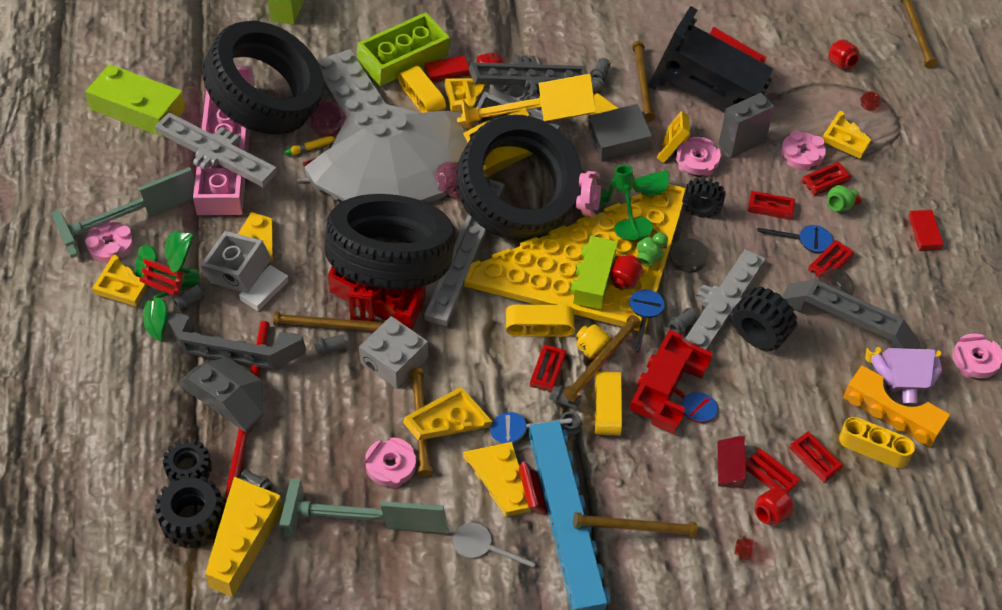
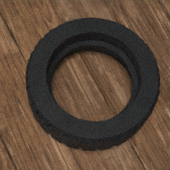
M243 21L227 26L218 34L203 61V80L213 102L228 118L255 132L276 135L290 133L299 129L309 119L320 103L324 93L322 71L312 52L291 33L266 22ZM248 57L268 64L284 77L292 90L294 98H277L257 90L242 77L235 66L233 58Z
M513 114L494 118L486 122L474 133L458 161L456 186L464 208L481 227L502 238L526 241L527 239L541 238V236L547 235L549 231L559 227L576 206L577 197L581 194L579 177L583 171L574 147L558 129L541 119ZM505 146L519 147L540 158L549 169L554 181L555 192L551 201L543 208L535 210L516 208L502 201L489 187L483 171L484 161L493 149Z
M394 194L360 195L342 201L329 213L325 237V255L337 272L357 283L383 289L419 288L436 282L450 269L455 241V228L444 212L424 201ZM370 238H393L409 243H387Z

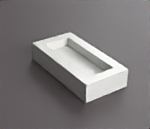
M269 265L261 273L249 293L241 292L239 294L240 300L256 311H259L289 282L288 276Z

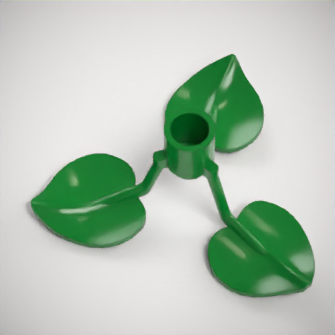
M620 165L614 170L615 178L611 179L609 191L607 192L601 188L599 209L604 207V202L610 201L616 186L619 192L626 195L629 220L618 222L614 228L615 234L626 240L644 239L652 234L653 226L647 218L633 219L629 191L632 188L635 192L641 191L645 196L661 195L668 190L669 171L665 170L635 179L631 166Z
M172 232L166 240L164 254L166 259L169 260L167 265L172 272H184L180 291H185V287L193 288L199 284L200 280L198 270L183 267L194 234ZM149 245L141 246L137 252L135 274L139 278L144 277V273H141L142 268L146 267V264H143V260L152 259L157 261L158 259L156 250ZM152 267V271H155V272H158V273H163V274H168V273H166V272H163V271H161V270H158V269ZM173 275L170 276V278H172V279H174V280H176V278H177L176 276H173ZM166 292L155 295L153 300H148L143 310L145 329L150 336L159 341H164L163 333L168 316L167 304L162 299V297L170 295Z

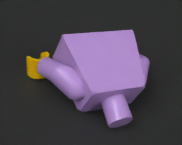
M880 347L875 348V353L870 352L869 348H866L865 360L872 363L877 373L883 376V382L888 385L890 391L902 392L903 405H917V392L928 390L935 384L942 373L939 359L941 351L939 350L935 354V350L929 348H888L881 356Z

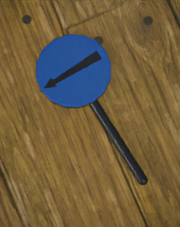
M818 225L804 227L800 235L757 228V232L800 239L802 246L814 253H823L833 243L832 235L829 231Z
M643 289L636 291L629 300L631 310L636 315L642 317L635 349L636 353H639L641 349L646 318L660 315L665 307L662 296L652 290Z

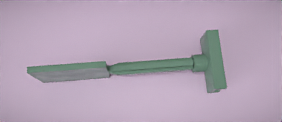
M188 167L138 187L142 196L140 199L80 223L77 221L69 225L60 209L51 212L71 259L80 255L75 237L83 235V232L144 207L150 217L192 200L195 185L194 176L191 168Z
M290 479L279 524L280 527L285 528L284 537L295 538L299 517L310 516L364 520L379 519L385 521L387 529L437 533L449 532L444 506L381 501V510L375 508L312 504V502L303 501L305 490L300 479Z

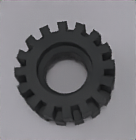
M698 177L694 178V181L690 180L686 185L682 199L683 206L687 207L686 210L688 212L692 210V215L697 213L702 218L703 215H706V218H710L711 214L713 217L717 216V213L721 212L726 194L723 191L724 187L719 186V182L713 183L711 178H709V181H706L705 177H701L700 181Z
M183 439V444L176 441L174 442L175 448L171 445L168 447L169 453L165 452L163 455V466L169 481L173 479L178 481L180 480L179 477L184 475L185 478H190V475H196L197 479H200L201 476L208 479L210 476L209 471H212V463L207 447L204 448L202 442L197 444V441L192 439L191 443H189L188 439ZM195 458L197 460V464L190 469L183 470L178 468V463L183 459Z

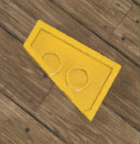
M459 387L405 416L403 423L417 440H424L487 428L491 426L492 420L462 387Z
M512 442L463 452V458L472 466L475 475L487 487L490 496L505 517L531 512L526 500L519 473V464Z

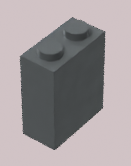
M762 93L730 106L725 110L719 146L730 158L766 142L774 106Z
M638 104L588 116V131L601 162L651 150V141L654 140L653 130L651 127L648 128L645 112H641Z

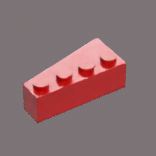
M331 267L327 275L330 293L349 302V288H354L355 292H358L359 289H364V293L367 294L369 290H373L375 315L384 320L392 316L413 330L426 297V286L398 290L376 288L350 280ZM355 299L356 306L360 307L359 299ZM365 300L366 311H368L367 300Z

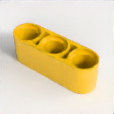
M414 66L398 73L397 77L400 86L421 113L443 111L446 109L443 95L419 66Z
M511 305L506 308V332L511 336L567 337L575 331L574 309L570 306Z
M597 371L595 377V435L621 436V372Z
M857 417L846 419L839 435V441L842 446L895 468L906 467L915 451L914 442L908 437Z

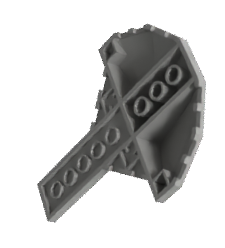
M351 49L318 59L317 61L324 79V87L341 112L345 122L332 147L305 166V174L314 189L330 194L331 198L336 201L339 199L344 201L367 194L401 195L426 203L446 197L448 190L453 184H456L457 164L467 145L463 133L470 129H463L457 123V118H460L463 113L452 111L419 113L386 104Z

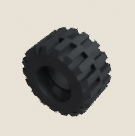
M753 287L732 309L730 318L733 321V327L737 330L736 332L746 342H749L755 348L758 347L760 350L773 351V349L777 350L797 326V316L794 313L793 307L779 293H775L769 288Z
M185 475L180 476L178 481L171 480L169 487L164 486L161 489L162 495H158L156 498L155 511L164 536L166 538L169 537L170 542L173 544L178 542L180 547H186L187 544H190L191 548L197 547V543L205 545L207 544V539L211 538L213 540L216 537V531H218L225 509L221 493L216 488L215 483L212 481L208 482L206 477L201 476L200 479H197L196 475H190V478H185ZM200 505L204 507L195 516L187 518L178 516L179 512L187 506Z

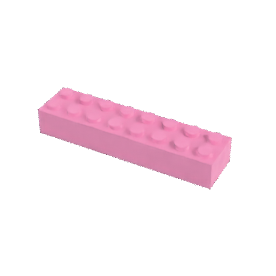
M236 67L242 77L255 88L252 67ZM206 89L202 129L214 134L221 127H224L227 131L234 132V135L238 134L241 136V141L236 147L248 152L250 130L228 118L216 106ZM219 164L215 167L211 165L206 171L201 169L200 166L197 167L193 193L196 214L242 215L246 178Z

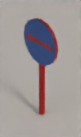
M677 388L674 392L683 399L681 406L685 407L684 414L687 418L699 423L709 422L715 418L718 406L711 396L700 392L685 395Z

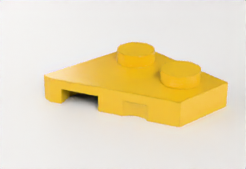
M472 78L445 79V89L451 111L461 112L455 106V101L464 100L470 108H475L485 84H474Z
M840 110L822 136L824 143L861 159L869 147L871 139L861 132L854 122L850 124L844 118L845 113Z
M681 111L668 126L666 136L662 142V146L665 148L657 155V159L663 163L690 136L689 115L684 111Z
M251 212L238 234L263 240L272 258L269 263L273 262L272 218Z
M113 255L92 287V290L96 295L136 307L146 292L147 287L146 284L139 282L140 278L135 276L128 266L125 267L119 258Z

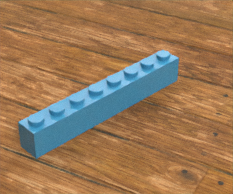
M559 420L530 425L529 441L571 610H606L607 604H610L608 589L603 588L601 582L604 579L602 565L597 564L595 556H597V546L595 540H590L589 533H591V527L581 526L580 529L573 527L574 513L580 512L584 515L585 501L583 495L578 494L579 478L577 472L573 473L571 466L574 465L571 450L567 451L566 444H568L567 432L565 429H561Z

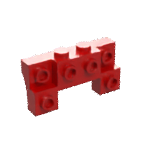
M669 329L657 354L651 355L647 364V368H649L647 373L642 372L637 383L639 388L631 401L630 410L652 419L653 426L675 434L684 416L685 407L669 400L684 372L701 379L703 378L711 362L713 352L694 345L680 333Z

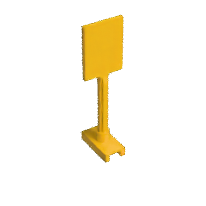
M591 74L539 83L540 98L481 109L479 107L470 108L464 100L455 101V106L463 113L460 118H457V123L463 129H472L475 127L474 121H479L482 118L542 108L543 120L545 122L596 113Z

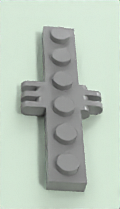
M170 112L155 125L157 133L196 152L193 164L197 167L200 166L205 171L211 165L215 167L219 164L261 187H264L277 174L275 166L236 147L241 141V136L238 134L234 135V132L227 131L224 127L211 134Z
M744 249L720 287L713 286L711 288L707 285H702L700 291L696 294V298L702 302L705 309L686 336L689 342L705 350L710 348L727 320H731L732 309L742 299L764 265L765 258Z

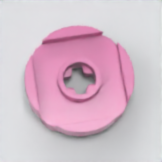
M799 130L792 131L784 139L781 148L782 158L784 155L787 159L786 163L799 170H810L815 165L818 167L823 162L826 152L822 137Z
M691 137L689 141L678 146L676 160L679 164V170L682 172L710 176L719 165L721 152L719 148L716 149L713 146L714 142L704 137ZM696 154H700L702 158H698L695 156Z
M587 171L586 174L581 173L579 177L581 196L577 197L576 207L581 209L583 216L595 217L596 214L593 211L598 210L600 205L601 185H597L596 179H600V174L596 171Z
M114 221L92 228L87 234L85 241L90 256L102 263H108L113 255L120 257V259L125 258L131 252L134 245L130 228ZM107 240L115 241L114 243L109 242L108 245L105 243Z
M976 333L967 334L960 338L954 347L952 356L955 365L960 369V373L964 377L988 378L997 374L1002 363V349L994 340L991 343L985 339L986 336ZM977 353L978 356H983V358L977 359L973 355Z
M390 438L388 441H376L366 453V472L379 485L397 489L407 482L415 472L416 456L414 450L409 443L402 439ZM386 459H396L393 466H388L385 462Z

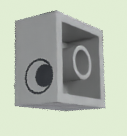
M224 231L200 266L211 284L249 293L272 258L263 240Z
M391 316L359 346L360 363L397 389L409 377L411 369L418 368L428 359V341Z

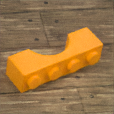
M861 365L849 382L843 396L852 405L862 408L873 417L883 420L892 425L896 430L906 433L917 442L925 444L930 448L950 416L949 413L929 402L917 407H908L896 403L884 390L883 376Z

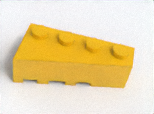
M234 477L205 572L209 588L234 597L282 514L281 495Z

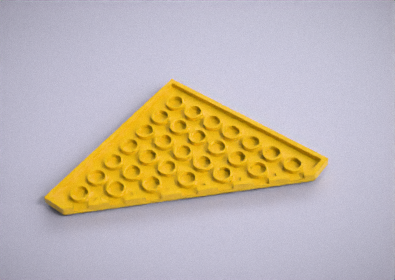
M669 184L668 190L661 195L645 196L641 193L631 197L633 219L644 217L650 220L653 231L649 237L653 238L656 233L660 232L666 234L668 237L667 248H662L664 257L660 261L655 262L653 267L642 264L644 272L635 288L619 290L613 286V281L609 279L601 310L573 304L574 294L570 293L573 280H578L579 276L576 275L578 262H583L584 258H581L582 248L584 244L588 245L590 236L618 241L614 263L620 256L627 254L635 257L638 256L637 243L642 239L626 240L615 234V225L620 221L629 220L627 202L623 204L619 202L604 209V212L597 214L595 217L585 216L576 220L575 224L568 227L565 225L549 231L548 235L541 238L534 237L520 243L519 247L512 250L505 249L492 255V258L483 262L478 260L471 263L464 281V287L535 305H567L574 309V315L621 327L627 323V318L630 315L637 316L641 321L642 317L636 315L631 310L629 300L632 294L639 290L658 291L682 210L685 188ZM646 318L644 332H646L649 318Z

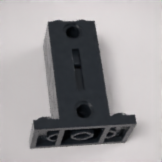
M690 6L675 30L648 85L655 90L659 83L663 85L665 80L725 112L726 108L759 93L764 95L765 91L762 89L767 90L773 78L769 76L773 68L694 26L697 22V19L694 17L698 9Z

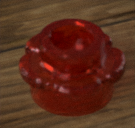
M865 92L860 98L862 108L867 111H874L881 105L880 96L875 92Z
M746 535L743 536L742 540L737 539L734 554L739 555V561H742V559L750 560L754 540L746 538Z

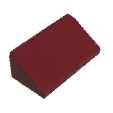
M745 436L717 441L718 486L744 488L746 481Z

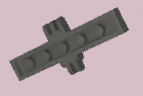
M514 55V64L471 62L469 66L474 84L523 85L524 88H528L531 95H540L539 83L588 74L585 66L538 65L535 56L528 57L527 55H522L521 57L520 55Z

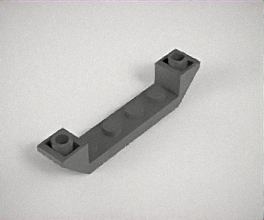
M816 279L790 283L782 296L793 309L799 312L802 311L807 302L893 341L890 348L918 349L920 346V341L903 318Z
M168 312L167 322L181 349L186 354L214 359L229 357L236 363L276 369L304 355L307 351L303 336L295 333L279 332L272 348L264 344L256 345L242 340L233 341L219 336L201 335L194 332L195 330L189 316L182 313Z

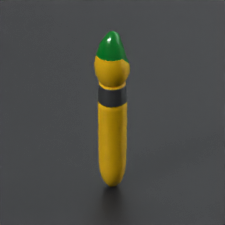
M327 136L300 145H294L284 153L288 156H295L300 152L332 144L336 138Z

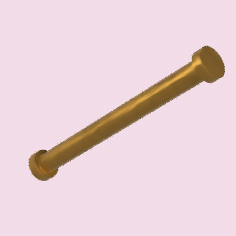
M900 0L901 3H904L924 56L925 67H935L937 60L932 56L912 1Z
M635 41L632 44V49L636 56L643 110L647 122L655 119V112L652 110L643 53L645 46L642 41Z
M277 311L274 312L273 316L274 326L291 324L376 331L386 321L373 322L285 315Z
M630 315L627 318V323L574 384L563 391V395L567 400L574 402L578 398L577 394L634 329L639 328L641 321L637 316Z
M413 368L409 371V377L412 379L415 411L424 407L422 386L424 371L421 368ZM427 439L417 440L419 456L417 474L419 477H429L433 474V470L429 465Z
M575 512L573 516V527L579 529L581 526L687 534L688 537L692 538L697 536L698 531L696 522L681 524L584 516L580 512Z

